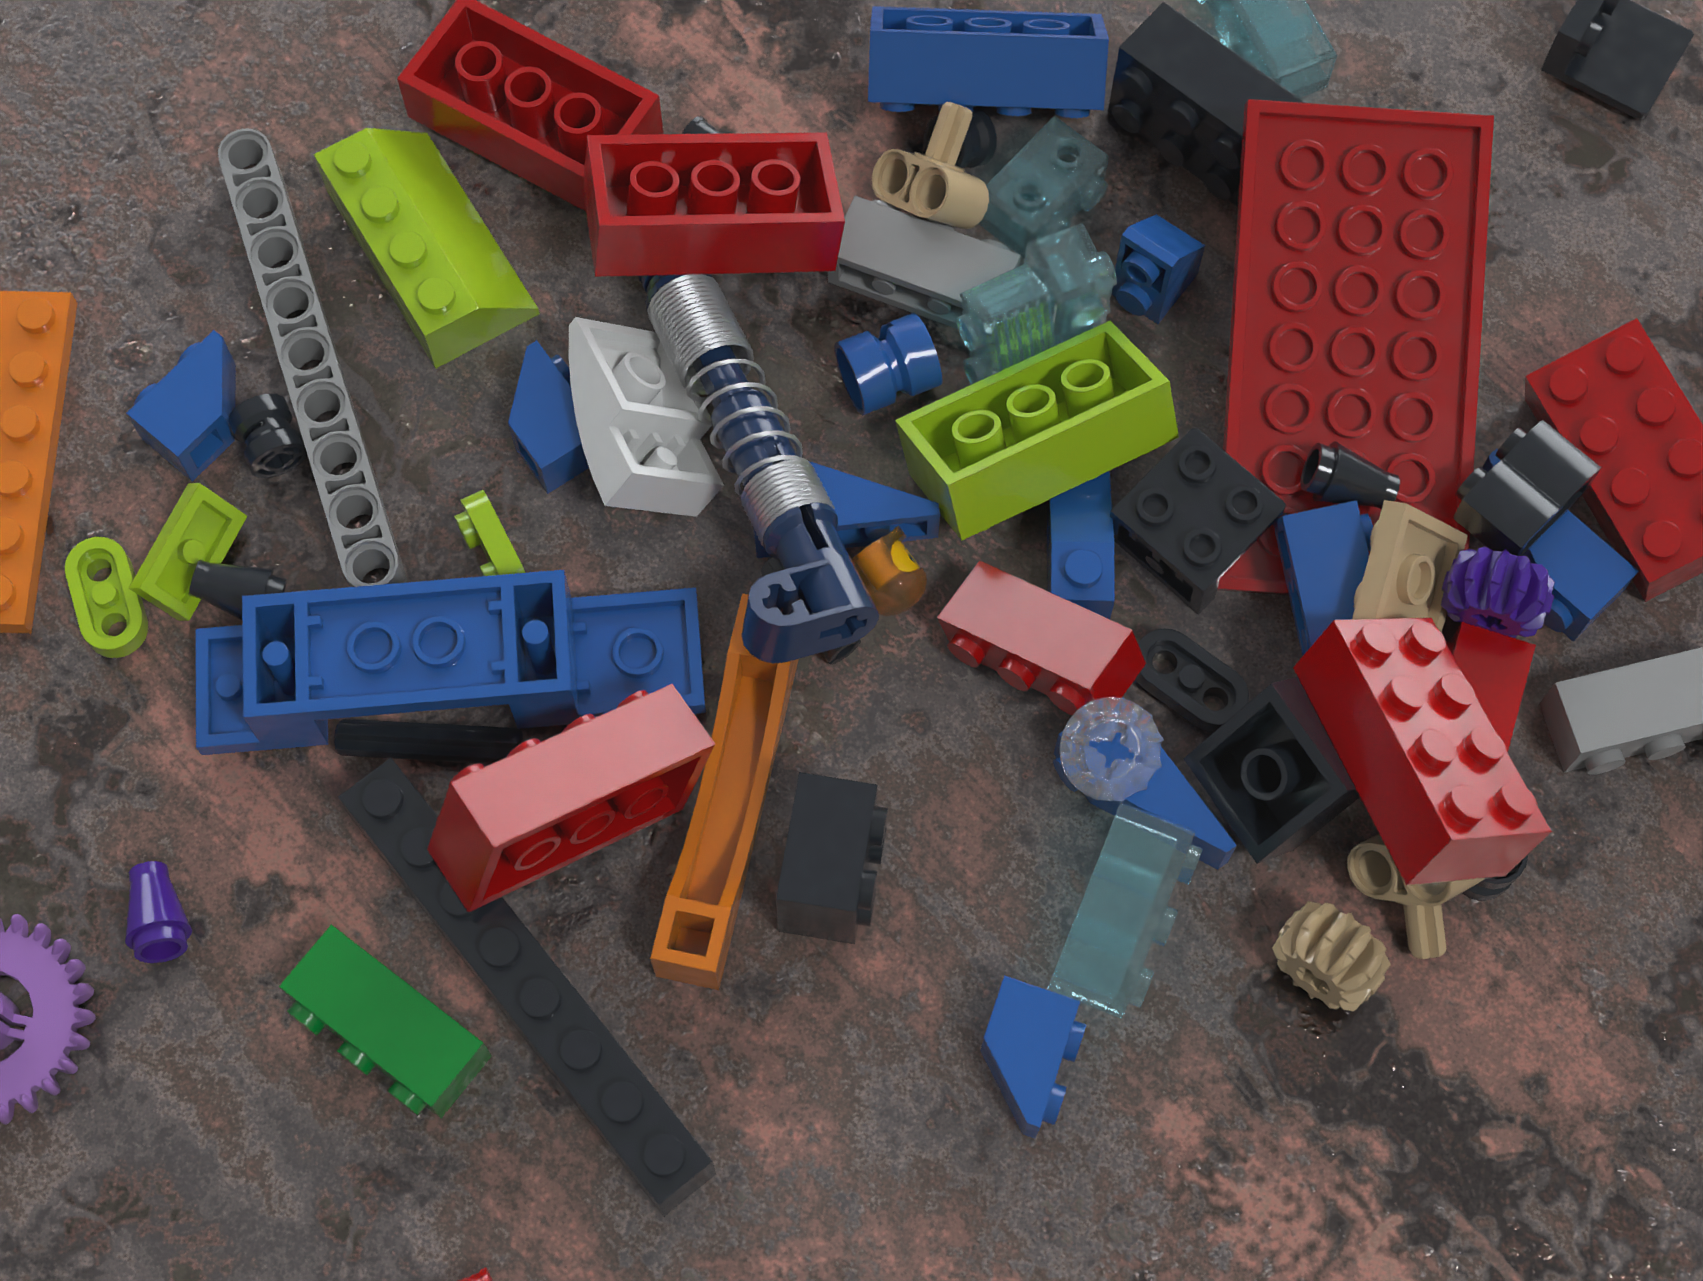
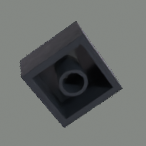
M1298 677L1271 683L1183 758L1256 864L1294 851L1360 798Z
M799 772L776 896L779 932L855 944L858 925L871 926L876 897L877 871L869 870L868 865L869 863L881 865L888 808L877 806L878 784Z

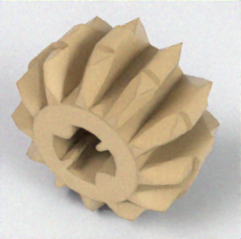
M1308 901L1299 911H1295L1279 931V937L1272 947L1278 959L1277 964L1280 970L1291 976L1293 985L1307 991L1311 999L1316 997L1333 1009L1340 1007L1343 1010L1355 1011L1371 995H1374L1385 980L1384 975L1391 965L1385 954L1386 947L1383 942L1370 934L1371 929L1369 926H1364L1357 922L1352 913L1344 914L1333 904L1326 902L1321 905Z

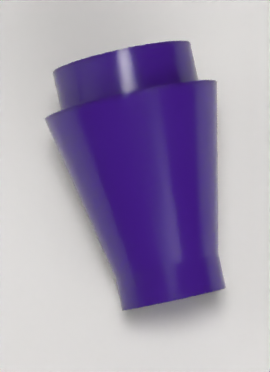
M148 861L135 865L128 873L130 892L125 943L129 948L133 949L135 958L141 962L160 963L173 960L186 952L188 948L187 939L192 934V928L170 880L168 866L159 861Z

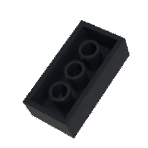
M1163 1L1119 46L1108 112L1113 115L1115 121L1124 130L1130 133H1138L1157 147L1160 154L1169 163L1175 166H1183L1202 180L1206 188L1214 196L1223 200L1228 199L1238 207L1244 108L1247 100L1305 102Z

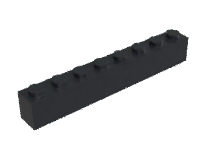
M389 758L338 796L354 823L660 1213L665 1217L714 1177L716 1171L711 1158L503 897L468 913L427 850L438 816L393 759Z

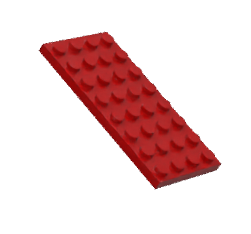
M1247 100L1244 108L1223 450L1285 502L1286 507L1280 517L1339 504L1314 501L1312 493L1303 491L1300 485L1302 470L1313 446L1316 443L1329 446L1332 442L1336 441L1383 470L1399 475L1400 486L1394 502L1407 503L1467 534L1464 550L1469 549L1470 532L1456 522L1453 516L1462 501L1455 493L1474 471L1494 115ZM1358 505L1360 515L1367 513L1374 527L1380 518L1382 509ZM1273 524L1220 578L1218 591L1289 595Z

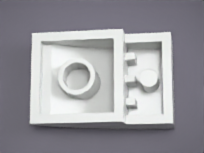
M575 317L569 324V369L575 418L583 451L604 505L697 517L724 486L700 440L712 426L704 424L699 420L698 411L703 402L693 401L687 396V390L682 386L677 377V373L656 332ZM705 408L704 417L711 421V417Z

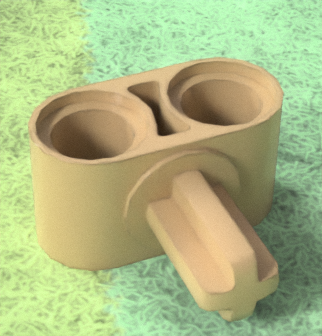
M945 102L940 110L925 154L918 152L912 154L899 149H891L884 152L877 160L873 169L872 188L875 195L886 203L922 218L961 229L975 227L983 219L989 203L988 189L981 179L965 173V169L955 166L972 119V111L964 106Z
M1380 834L1352 848L1347 862L1350 879L1364 895L1374 899L1395 901L1396 903L1403 904L1408 947L1414 958L1417 959L1440 957L1445 953L1447 948L1441 904L1484 880V878L1406 885Z

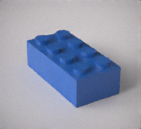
M872 6L868 102H880L881 109L892 112L912 111L915 109V104H938V110L940 111L945 102H952L969 108L971 111H973V106H996L997 113L1008 116L1031 114V108L1055 109V114L1061 117H1087L1090 115V110H1104L1109 37L1102 14Z

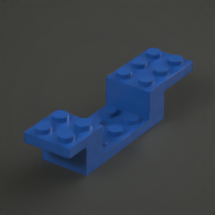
M564 570L242 596L243 625L196 629V748L201 755L328 745V719L509 704L518 729L568 725L577 718L587 714H593L595 717L610 712L616 709L625 698L635 692L646 690L650 694L670 684L674 685L694 714L706 713L696 588L572 598Z

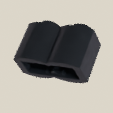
M1544 420L1540 421L1528 433L1519 427L1504 441L1496 452L1495 456L1501 461L1488 472L1479 466L1458 488L1455 495L1462 501L1453 519L1489 549L1499 552L1506 549L1512 555L1523 556L1550 526L1559 520L1587 491L1602 467Z

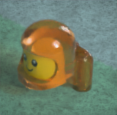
M897 526L889 534L873 542L851 559L879 615L885 617L899 615L909 610L923 596L927 585V575L924 568H920L902 543L906 538V534L900 526Z

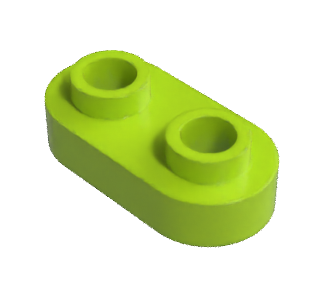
M482 489L461 499L460 502L464 512L455 515L454 518L468 548L472 549L480 545L488 560V563L479 566L482 575L526 573L484 490Z
M92 537L81 541L70 551L65 562V575L81 634L90 647L104 657L121 658L130 655L143 644L148 633V619L142 597L128 589L135 578L132 562L124 549L110 538ZM103 568L112 569L107 579L98 582L94 581V576L99 570ZM117 622H126V628L121 634L108 636V631L112 625Z

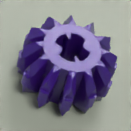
M1487 547L1478 548L1477 551L1467 549L1459 552L1458 557L1453 559L1450 571L1446 572L1442 585L1444 593L1441 606L1448 612V616L1456 622H1465L1513 638L1517 637V635L1522 637L1534 636L1537 629L1543 627L1546 615H1550L1554 600L1552 591L1555 581L1548 575V570L1544 566L1530 563V559L1527 556L1512 555L1506 549L1502 552L1493 551Z

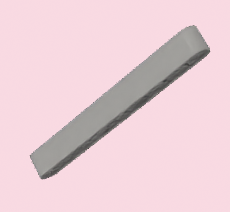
M249 128L235 130L221 141L218 148V159L343 574L350 587L407 583L406 573L281 170L272 147L264 134ZM251 164H258L251 169H244ZM273 211L270 216L257 219L259 215ZM289 260L286 265L280 268H271L279 261ZM295 310H306L297 318H286L289 313ZM311 360H322V362L313 369H300L305 363ZM326 411H338V414L327 422L315 421L320 414ZM341 463H355V466L345 474H331V471ZM358 515L372 516L371 520L361 528H346L349 521ZM373 569H389L384 579L377 583L368 584L362 582L363 577Z

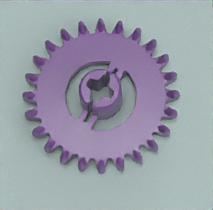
M19 914L12 916L11 924L6 932L0 918V975H7L19 981L29 992L34 1011L32 1018L20 1015L19 1008L15 1003L0 992V1018L12 1026L25 1027L24 1031L14 1029L0 1021V1050L5 1049L14 1040L23 1042L18 1050L6 1060L0 1062V1122L3 1124L11 1122L14 1115V1105L18 1102L28 1112H35L38 1108L36 1094L38 1090L43 1089L53 1096L59 1094L60 1086L55 1078V1074L58 1071L75 1074L78 1066L68 1056L70 1051L85 1050L90 1046V1041L78 1034L77 1028L93 1023L96 1017L92 1011L81 1009L78 1006L92 997L94 989L86 983L74 985L85 972V964L79 959H72L64 964L71 951L70 943L64 939H57L54 945L48 947L51 941V930L43 923L37 924L34 932L28 936V923Z

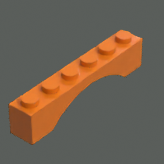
M744 593L741 596L727 652L721 693L711 737L715 746L705 764L692 819L673 879L666 894L650 957L656 977L715 990L720 988L799 659L773 664L761 661L749 653L743 644L741 635L749 594Z

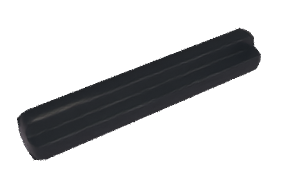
M358 719L341 720L336 726L334 735L335 750L341 756L493 764L506 758L514 748L524 742L522 730L518 728Z

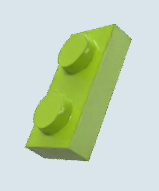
M188 483L128 589L176 620L189 621L201 601L199 598L188 595L198 561L203 560L221 564L245 522L247 515L201 483Z

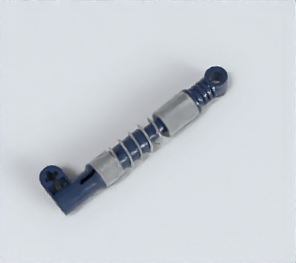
M711 274L638 276L647 293L645 305L649 320L677 373V377L682 386L687 390V396L690 399L703 402L698 411L699 420L704 424L713 426L714 430L710 435L711 444L716 448L725 450L726 454L722 459L723 468L728 472L736 473L738 476L734 484L735 492L741 496L744 511L749 517V521L756 531L761 545L769 555L779 559L784 570L759 578L751 586L741 634L744 646L754 657L774 664L800 659L858 641L876 626L879 620V612L836 531L838 516L835 512V507L822 486L815 468L807 459L802 458V444L795 435L789 433V418L781 410L777 409V396L770 387L765 386L764 371L757 363L753 362V349L739 326L719 284ZM751 367L759 374L760 383L748 382L746 376L749 374ZM751 387L759 388V390H754ZM763 390L771 397L772 406ZM693 393L699 394V395L708 394L709 397H704V398H703V397H697V396L694 395ZM710 402H712L715 408L711 415V421L704 417V409ZM777 415H778V416L780 417V419L783 421V423H784V429H783V427H782V425H781V423H780V421H779ZM716 434H717V436H718V438H719L721 444H720L718 441H716ZM790 440L796 445L797 454H796V452H795V450H794V448H793V446H792ZM728 458H729V460H730V462H731L733 468L728 465ZM740 483L744 488L743 491L740 489Z

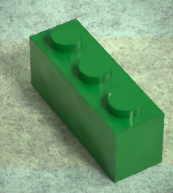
M332 924L279 985L281 990L293 1002L286 1011L291 1017L315 1036H318L324 1027L343 1041L336 1050L337 1053L366 1076L374 1067L388 1076L394 1082L387 1092L417 1116L427 1107L442 1119L492 1057L480 1039Z

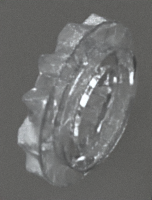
M1117 697L1100 698L1082 706L1067 722L1060 741V760L1069 781L1085 795L1096 800L1124 801L1126 797L1138 791L1146 790L1148 782L1155 771L1162 767L1160 753L1161 744L1164 739L1158 732L1153 716L1136 703ZM1116 732L1122 733L1120 744L1128 748V752L1135 754L1133 760L1129 758L1125 760L1115 759L1110 768H1105L1106 756L1097 752L1098 749L1090 746L1089 742L1090 740L1099 743L1101 740L1112 741Z

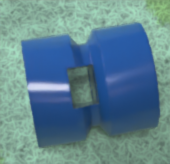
M915 313L882 325L878 338L865 331L834 344L835 357L843 383L852 403L862 416L894 404L897 391L915 396L942 385L943 377L936 349L924 323Z

